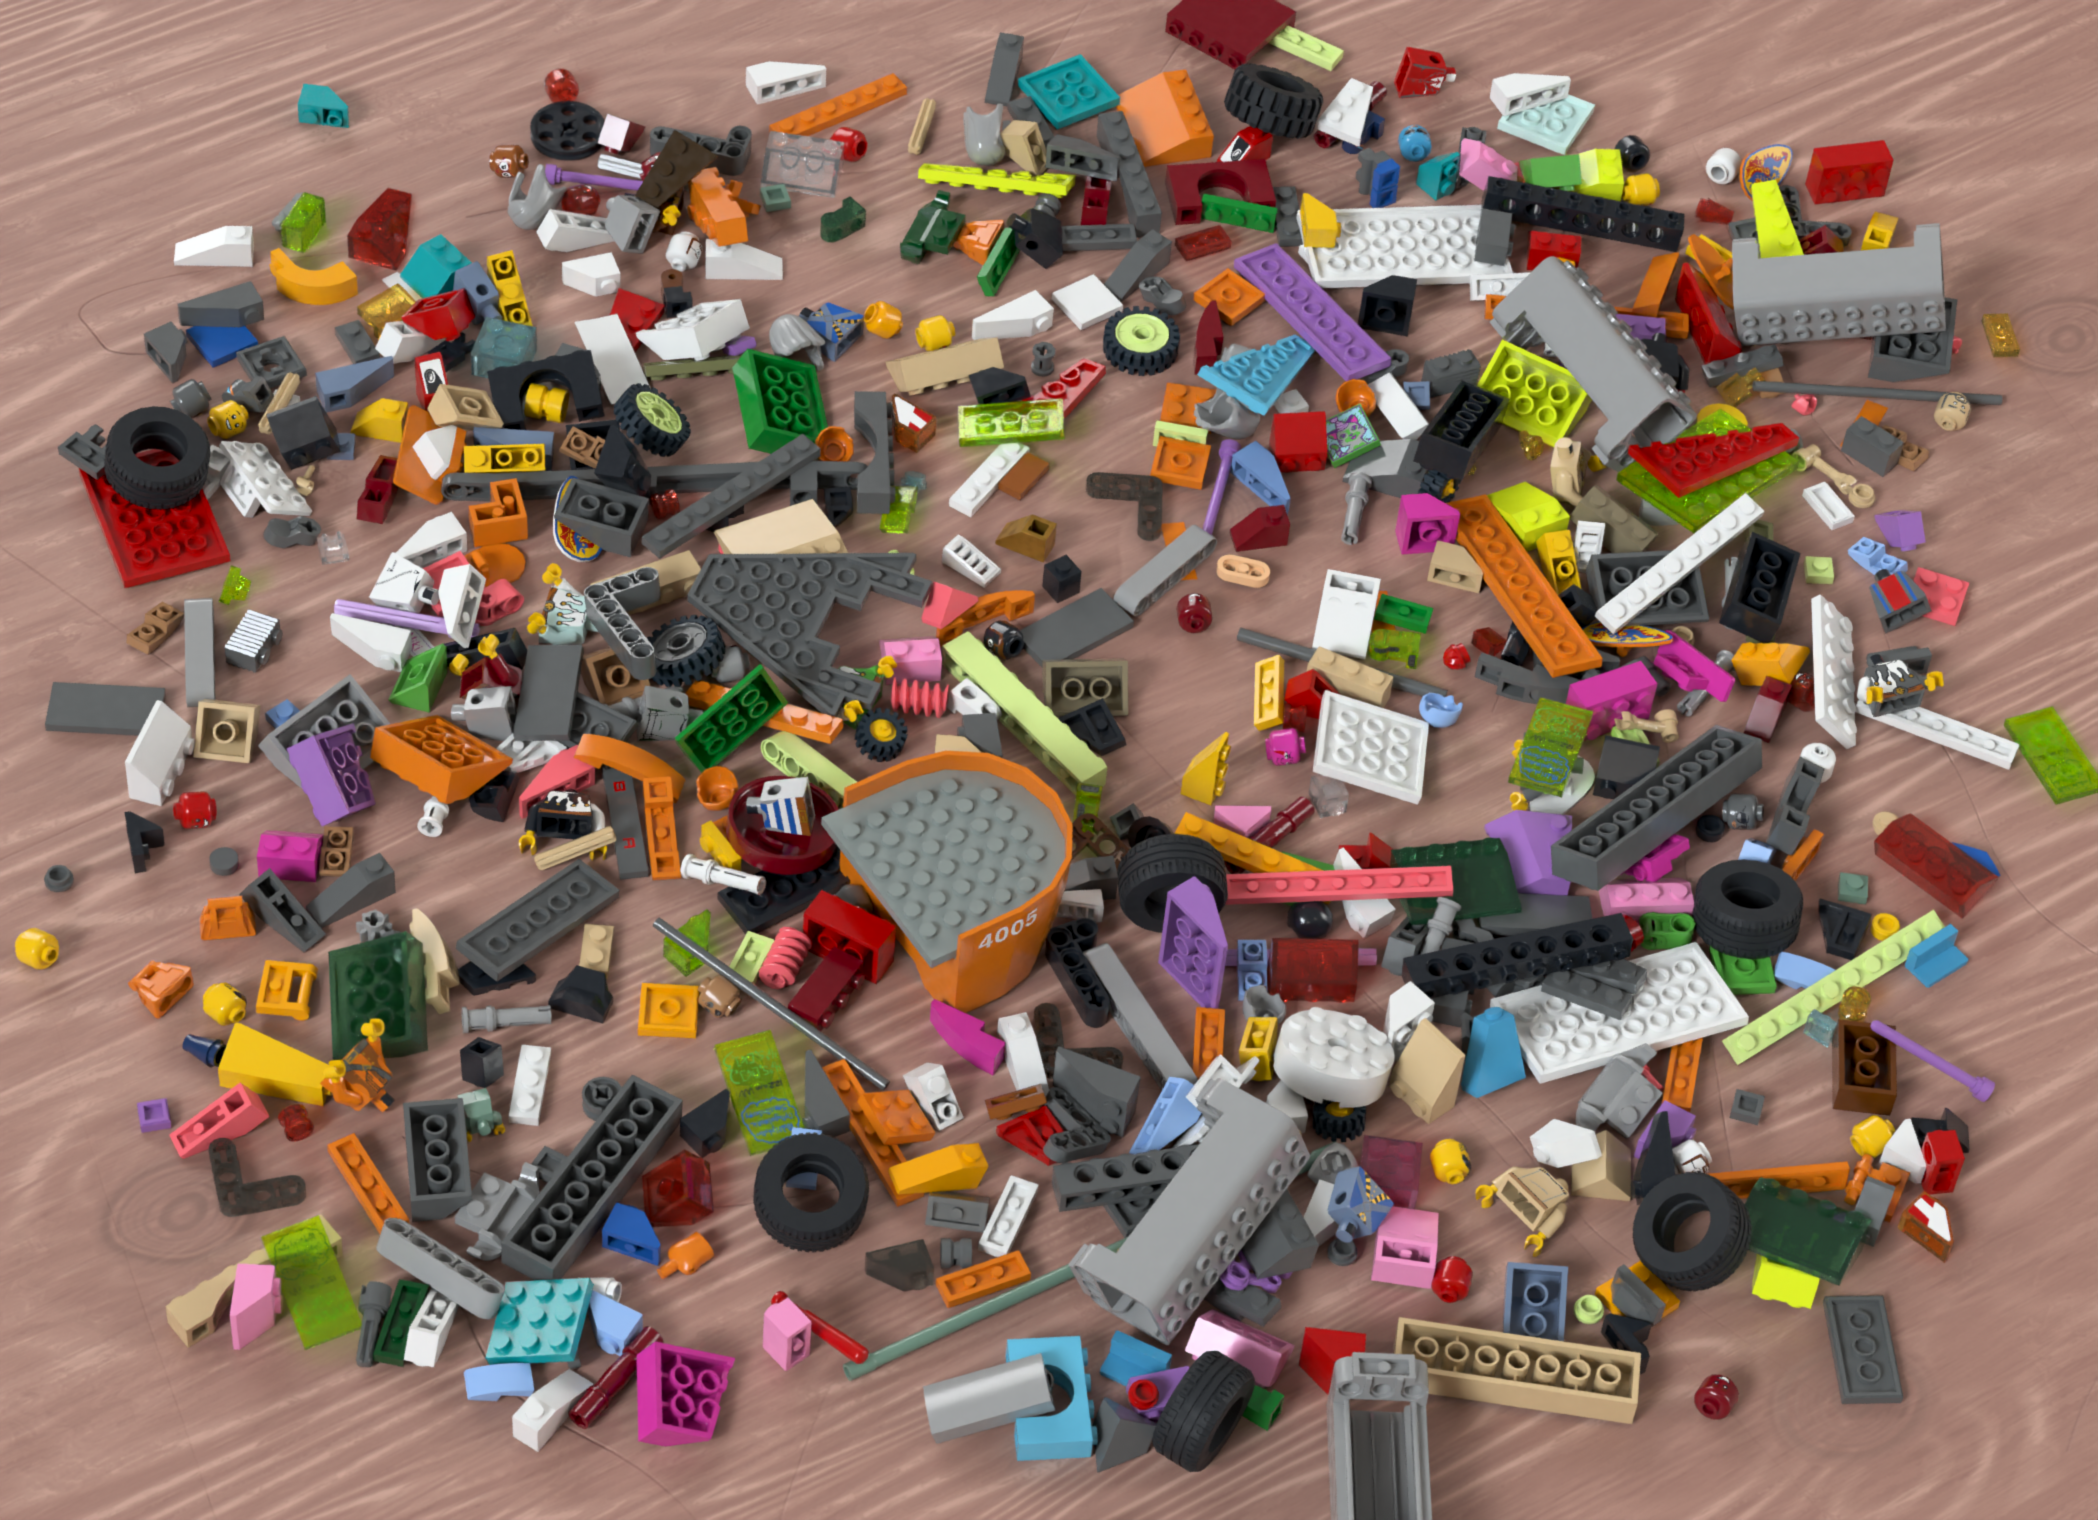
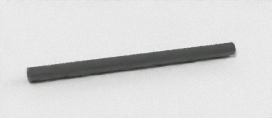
M1241 627L1237 635L1238 641L1307 662L1311 660L1316 652L1314 649ZM1376 669L1393 676L1392 688L1418 696H1424L1428 693H1437L1443 697L1447 696L1448 690Z

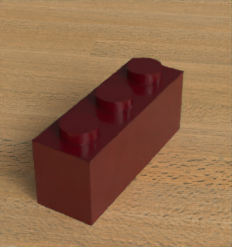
M834 946L789 1002L788 1009L820 1032L824 1028L828 1029L833 1022L835 1013L847 1005L853 990H858L862 986L865 979L863 974L864 961Z

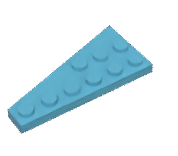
M1292 335L1278 340L1275 345H1263L1258 351L1252 349L1231 356L1229 361H1217L1212 367L1208 365L1203 366L1197 375L1226 392L1228 396L1244 403L1253 412L1265 416L1316 350L1304 339L1297 335Z

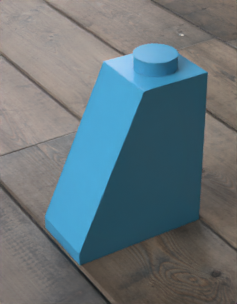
M1500 1007L1488 1008L1483 1014L1474 1017L1461 1088L1475 1098H1479L1526 1078L1514 1015Z

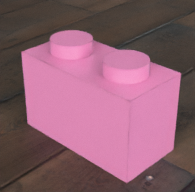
M786 1298L779 1304H772L764 1313L763 1348L785 1371H788L810 1356L811 1321L789 1298Z

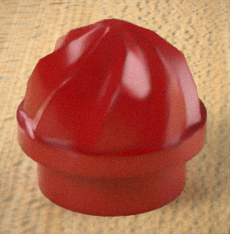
M1462 643L1457 645L1451 644L1443 655V663L1452 670L1466 668L1465 665L1471 662L1470 656Z

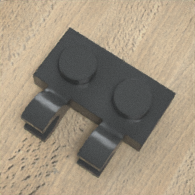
M94 424L83 435L75 432L58 446L59 455L95 479H100L105 474L104 459L106 445L103 448L99 447L106 441L100 435L104 432V429Z

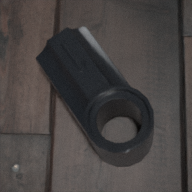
M1512 621L1507 643L1500 659L1522 667L1531 647Z

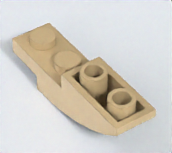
M418 908L413 909V922H410V931L414 938V945H411V953L413 959L416 962L419 961L422 965L423 973L427 980V988L424 989L425 999L429 1005H433L438 1014L450 1012L449 988L460 985L455 959L446 941L429 918Z

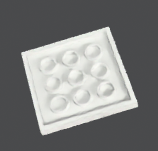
M1325 690L1321 701L1313 772L1418 805L1422 797L1429 723Z

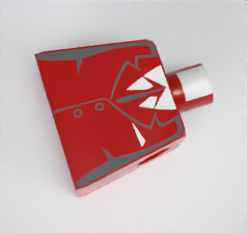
M1406 47L1394 79V84L1399 98L1434 96L1439 93L1442 82H1454L1456 70L1454 67H1446L1443 56L1439 52Z

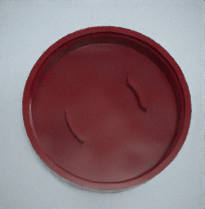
M789 776L762 777L745 784L733 796L729 805L726 822L728 841L743 860L761 870L786 875L812 871L825 864L832 857L837 845L821 825L822 817L839 810L834 800L825 791L809 782L815 811L811 836L767 830L764 826L762 814L747 813V798L761 797L764 783L767 781L795 778Z

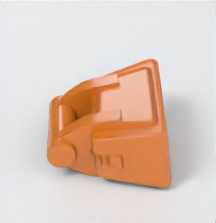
M986 220L965 223L953 246L956 249H960L969 258L984 265L1004 230V221Z
M242 896L207 899L208 905L203 907L199 918L202 940L256 935L255 913L247 902L242 901Z
M152 960L128 982V985L132 990L139 993L141 1002L155 1018L159 1019L194 986L190 967L174 963L164 964Z

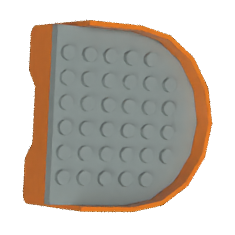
M948 750L906 760L845 787L843 808L822 817L821 825L840 848V871L845 877L848 876L850 884L860 885L865 888L873 904V913L878 914L881 919H886L896 926L897 940L915 962L923 985L933 999L968 1013L1002 997L1026 979L1046 941L1058 912L1072 860L1073 824L1057 792L1027 767L990 753Z

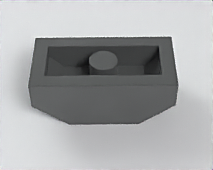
M1625 1264L1617 1268L1611 1284L1612 1303L1628 1318L1649 1322L1652 1325L1651 1327L1659 1323L1666 1304Z

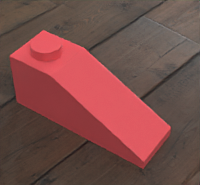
M578 745L564 749L554 755L519 797V810L522 819L528 816L530 807L545 799L550 791L565 792L568 789H574L580 792L595 785V767L573 758Z
M240 1082L169 1136L179 1156L185 1159L247 1134L270 1116L259 1095Z

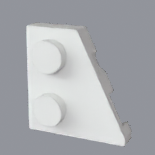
M512 733L496 749L513 758L512 764L503 771H516L520 773L548 763L554 755L567 749V747L558 741H515Z

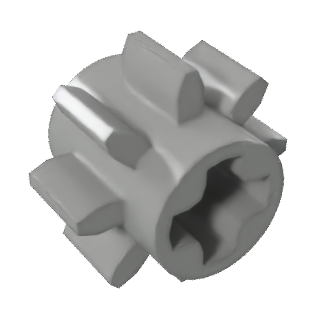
M377 910L369 911L366 914L362 913V922H356V932L360 933V941H366L372 946L379 945L378 940L381 936L393 930L392 923H389V915H383Z

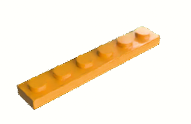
M1185 812L1175 831V834L1190 835L1209 842L1221 853L1225 861L1253 873L1324 871L1188 812ZM1322 901V902H1324L1325 904H1328V905H1329L1331 901Z

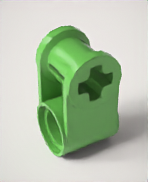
M1650 912L1643 914L1639 918V926L1642 928L1644 941L1641 946L1647 950L1672 949L1692 943L1695 927L1694 919L1684 913L1664 914Z

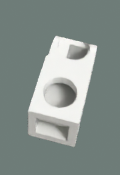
M968 678L950 691L947 708L954 714L957 711L962 715L996 713L997 720L1001 718L1002 713L999 706Z

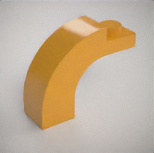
M280 248L270 252L271 263L269 267L274 277H276L277 290L294 301L309 305H329L358 295L357 276L343 261L323 270H306L295 265Z

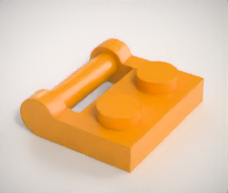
M265 960L256 1003V1013L292 1016L299 1021L307 1020L310 1014L308 1004L312 984L317 978L318 968L313 964ZM301 977L297 1003L289 1002L293 978Z

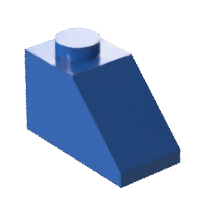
M616 1202L602 1229V1247L658 1266L661 1261V1244L645 1212L632 1205H623Z

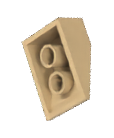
M1424 1018L1420 1021L1394 1066L1389 1087L1396 1097L1401 1098L1411 1107L1416 1116L1421 1117L1430 1124L1454 1107L1465 1054L1431 1022Z

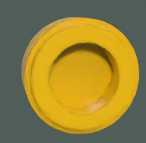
M1887 913L1877 914L1870 926L1872 935L1881 941L1897 933L1900 929L1898 919Z

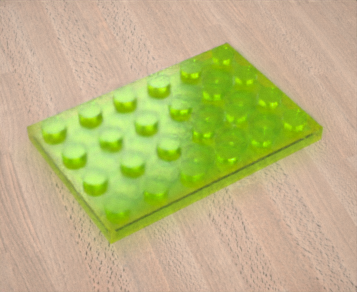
M1719 409L1682 432L1677 438L1715 433L1716 436L1727 435V432L1730 430H1738L1739 433L1750 432L1752 429L1722 409ZM1784 451L1680 498L1666 488L1637 461L1619 471L1616 481L1695 534L1745 493L1750 498H1753L1797 470L1799 460Z

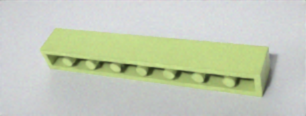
M967 631L942 646V665L960 683L968 678L990 696L1001 710L1002 716L998 720L1079 800L1092 793L1081 790V785L1101 788L1106 784L1107 766L1103 759L1097 757L1083 740H1079L1071 732L1067 724L1062 723L1048 706H1044L1036 698L1032 690L1027 689L1013 672L1005 668L1000 659L992 655L985 648L981 640L976 639Z

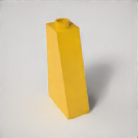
M235 1022L218 1067L220 1087L232 1089L241 1082L257 1094L324 1106L327 1095H332L329 1090L320 1084L325 1078L323 1076L324 1069L330 1067L328 1064L241 1023Z

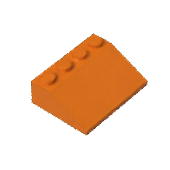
M1186 69L1162 72L1118 95L1120 97V105L1115 106L1116 110L1123 111L1144 167L1211 158L1214 135Z
M439 715L375 727L370 758L378 762L382 768L393 771L402 780L418 786L419 790L430 793L439 802L445 804L466 799L510 766L513 758Z

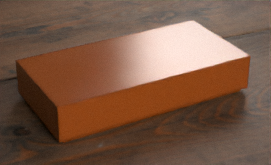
M1027 452L999 482L998 489L1021 500L1049 470L1050 463Z

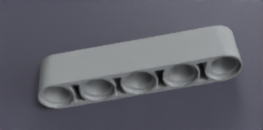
M1192 525L1125 581L1116 591L1113 600L1135 617L1141 615L1208 558L1217 545V539L1197 525Z
M213 598L184 599L187 707H198L199 701L204 699L216 700Z
M388 1218L384 1221L376 1246L377 1251L381 1255L475 1316L483 1319H493L496 1317L505 1291L503 1284L406 1221L398 1218Z

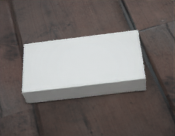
M1826 482L1803 490L1802 496L1831 531L1853 523L1855 516Z

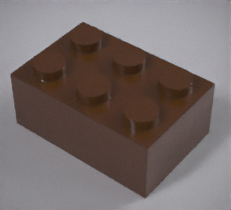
M1838 1019L1832 1038V1109L1890 1116L1897 1097L1896 1044L1874 1032L1870 1027L1871 1023ZM1887 1025L1896 1031V1026Z

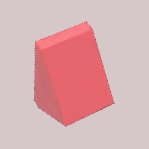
M934 582L921 617L922 622L943 629L977 603L978 597Z

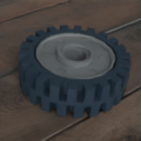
M691 615L689 619L687 616H681L680 621H677L676 618L670 620V625L662 624L660 631L655 629L652 632L653 637H647L655 652L656 675L652 679L661 686L665 684L666 687H671L673 684L675 687H681L682 682L689 685L692 684V679H696V681L701 680L702 674L708 676L712 673L710 668L716 669L719 666L718 662H722L723 654L726 652L725 643L715 622L702 615L699 618L697 615Z

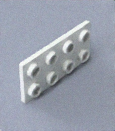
M221 441L219 447L229 459L230 464L219 483L244 517L253 518L260 504L269 514L311 515L312 510L306 503L305 498L300 495L293 482L288 479L265 445L257 442Z
M1219 1055L1212 1061L1186 1098L1197 1107L1198 1104L1195 1099L1210 1079L1216 1080L1220 1078L1239 1088L1242 1083L1246 1084L1255 1075L1254 1067L1259 1062V1059L1254 1056L1235 1069L1222 1055ZM1203 1114L1195 1124L1183 1132L1172 1148L1181 1145L1192 1146L1197 1141L1201 1143L1211 1130L1204 1124L1205 1118Z

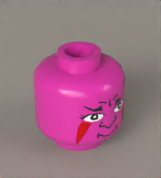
M1293 728L1274 730L1270 733L1269 738H1265L1267 759L1272 760L1276 766L1297 764L1301 760V754L1306 753L1304 737H1299L1298 732Z

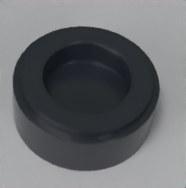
M1714 815L1702 816L1699 818L1696 826L1697 836L1706 842L1719 841L1725 830L1724 822Z

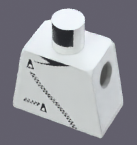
M394 552L391 553L369 596L377 606L420 613L424 603L436 605L440 599L439 590L432 588L434 585L432 577L424 569Z

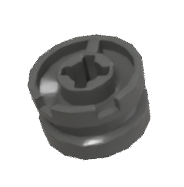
M597 1077L585 1084L582 1090V1107L587 1117L594 1121L599 1118L622 1088L618 1081L609 1077Z

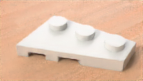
M1351 78L1316 121V129L1360 146L1373 87Z

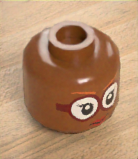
M499 145L490 153L489 164L491 170L498 177L516 178L518 172L524 173V169L528 168L529 158L519 145Z

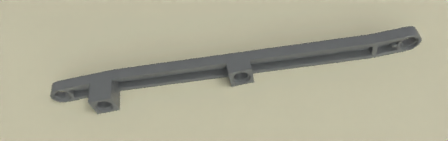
M812 461L769 489L790 488V506L811 499L817 504V489L851 487V490H857V478H853L851 475L860 474L868 466L861 462ZM758 462L647 467L652 477L650 488L646 491L645 497L649 498V505H656L657 494L712 492ZM595 469L518 473H449L442 479L441 492L445 498L454 501H491L490 482L517 478L522 500L557 499L561 485L569 476H575L580 480L602 486L606 485L594 474ZM456 484L460 485L461 488L452 489L449 485Z

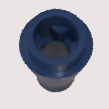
M188 1034L185 1037L182 1045L183 1050L191 1053L208 1067H219L227 1046L220 1039L200 1037Z

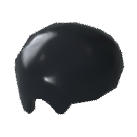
M1322 901L1295 902L1288 911L1287 924L1297 934L1298 938L1316 941L1326 937L1332 929L1333 915L1328 906Z

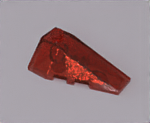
M387 188L357 218L347 235L348 258L396 271L407 251L412 194Z

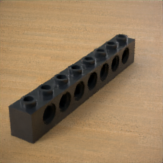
M1488 176L1482 196L1481 211L1482 209L1512 213L1511 221L1671 252H1677L1684 232L1685 214L1503 178Z
M1622 913L1406 957L1403 958L1401 976L1405 985L1411 981L1432 999L1449 994L1455 995L1473 989H1484L1492 985L1512 983L1525 978H1537L1549 973L1565 972L1573 968L1594 966L1602 962L1622 960L1630 957L1633 938Z

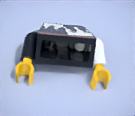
M568 789L565 792L550 791L545 799L530 807L524 828L526 835L519 839L520 851L523 853V848L526 845H531V854H536L535 834L539 837L577 839L605 828L604 813L595 804L590 802V795L587 793H578L574 789ZM607 845L590 851L589 857L591 860H593L594 851L597 850L603 853V860H605Z

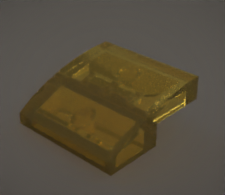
M397 283L357 306V314L374 328V336L379 340L386 323L402 321L401 317L416 301Z

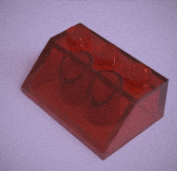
M1272 938L1267 968L1268 993L1270 995L1280 994L1283 1002H1354L1358 979V940Z

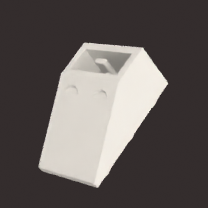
M1327 570L1312 649L1317 650L1320 646L1340 655L1360 659L1366 658L1381 579Z

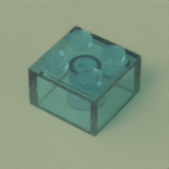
M486 317L471 351L472 375L488 378L487 371L494 370L497 367H509L519 365L524 361H532L537 351V327Z

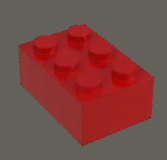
M1884 140L1814 148L1805 185L1814 205L1883 197L1894 160Z
M823 890L819 892L804 912L803 933L812 941V947L809 949V952L824 959L835 946L864 961L863 974L865 979L877 985L894 962L896 926L886 919L876 917L866 912L863 908L856 907L843 901L840 897L831 895Z

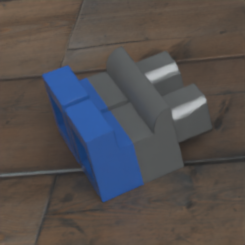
M1371 148L1360 151L1358 153V160L1361 162L1362 167L1356 172V179L1360 183L1359 193L1371 196L1370 205L1372 208H1383L1396 203L1400 166L1383 150L1377 153Z

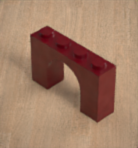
M1265 159L1167 165L1165 185L1175 225L1200 224L1202 213L1200 193L1213 187L1231 189L1238 193L1244 202L1276 207V197Z

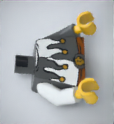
M1875 654L1866 661L1868 667L1865 670L1864 677L1859 681L1857 698L1869 705L1873 717L1920 707L1925 689L1933 691L1936 686H1944L1943 673L1934 671L1927 675H1920L1907 667L1902 660L1897 659L1884 662L1881 655Z

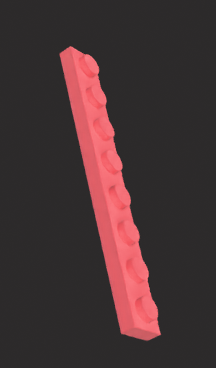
M1451 866L1226 874L1228 899L1225 905L1453 896Z

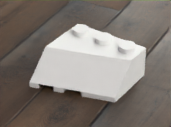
M741 299L706 302L678 313L677 318L656 323V329L654 330L643 329L638 331L636 336L663 360L694 358L695 361L708 358L711 351L724 348L726 342L740 338L741 333L749 329V324Z

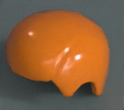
M1351 379L1345 381L1336 392V404L1340 413L1358 404H1361L1367 417L1375 410V394L1364 380Z
M829 426L822 430L815 440V444L821 448L820 456L817 458L819 461L849 462L854 454L853 439L842 427Z
M723 766L705 769L696 780L698 800L704 808L711 811H722L729 808L733 796L739 790L734 773Z

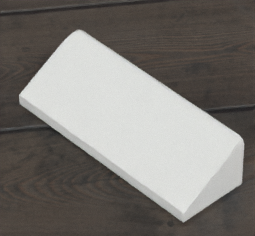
M1388 373L1368 384L1375 394L1377 406L1402 439L1417 440L1429 423L1392 373Z

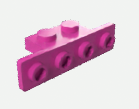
M1666 630L1665 632L1673 636V642L1659 646L1658 654L1653 664L1662 670L1664 676L1676 680L1681 689L1692 692L1694 689L1706 690L1720 702H1726L1735 683V678L1672 630Z

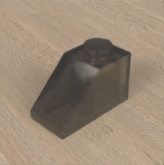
M924 1239L865 1253L864 1270L868 1276L903 1292L922 1290L927 1286L933 1285L934 1266Z

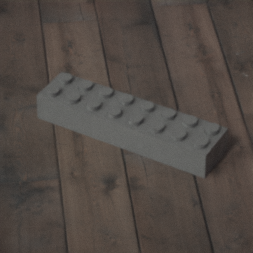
M632 1074L501 1242L502 1263L533 1280L562 1279L607 1220L615 1203H620L679 1126L680 1118L682 1117L683 1100Z

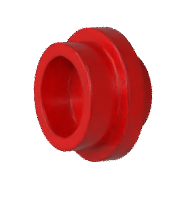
M1137 1380L1129 1388L1128 1399L1135 1408L1149 1410L1157 1404L1159 1390L1149 1380Z

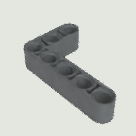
M651 567L640 568L590 585L584 590L588 619L631 675L638 680H647L656 675L655 652L652 644L627 612L652 604L660 599L659 573L655 568Z

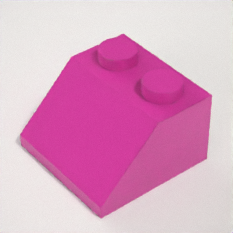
M1428 493L1401 495L1395 529L1401 555L1434 552L1437 540L1455 544L1460 518L1459 511Z
M266 830L260 836L257 852L258 876L270 868L280 880L316 882L324 834Z

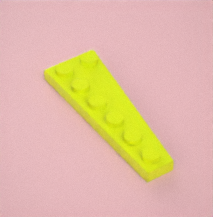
M926 163L918 171V179H925V182L930 184H939L940 181L950 182V185L955 187H963L965 184L974 185V188L981 190L996 187L1001 192L1022 190L1026 195H1038V192L1052 194L1057 198L1067 195L1074 187L1076 175L1044 173V175L1032 177L1029 171H1019L1012 173V175H1007L1004 169L988 170L987 173H983V169L978 167Z
M1771 180L1752 184L1751 193L1758 244H1760V258L1804 255L1777 181Z

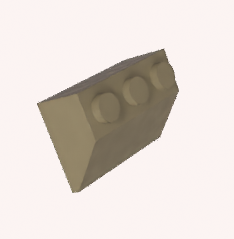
M1598 485L1593 486L1570 515V520L1576 525L1578 521L1605 523L1602 545L1612 553L1645 552L1660 534Z
M1126 659L1042 660L1044 705L1048 706L1056 717L1064 716L1102 698L1112 716H1128V661Z

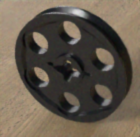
M560 101L551 103L538 110L533 116L530 124L531 141L538 151L553 159L566 161L583 159L596 153L602 147L598 140L605 120L596 109L581 102ZM566 111H571L575 114L571 116H566L562 113ZM548 119L553 122L550 124H543L540 121ZM587 120H593V121H595L596 123H595V124H592V125H588V124H585L584 122L587 121ZM550 137L552 140L542 141L540 138ZM587 137H592L596 140L593 142H587L583 139ZM563 146H572L573 149H571V150H564V149H562V147H563Z

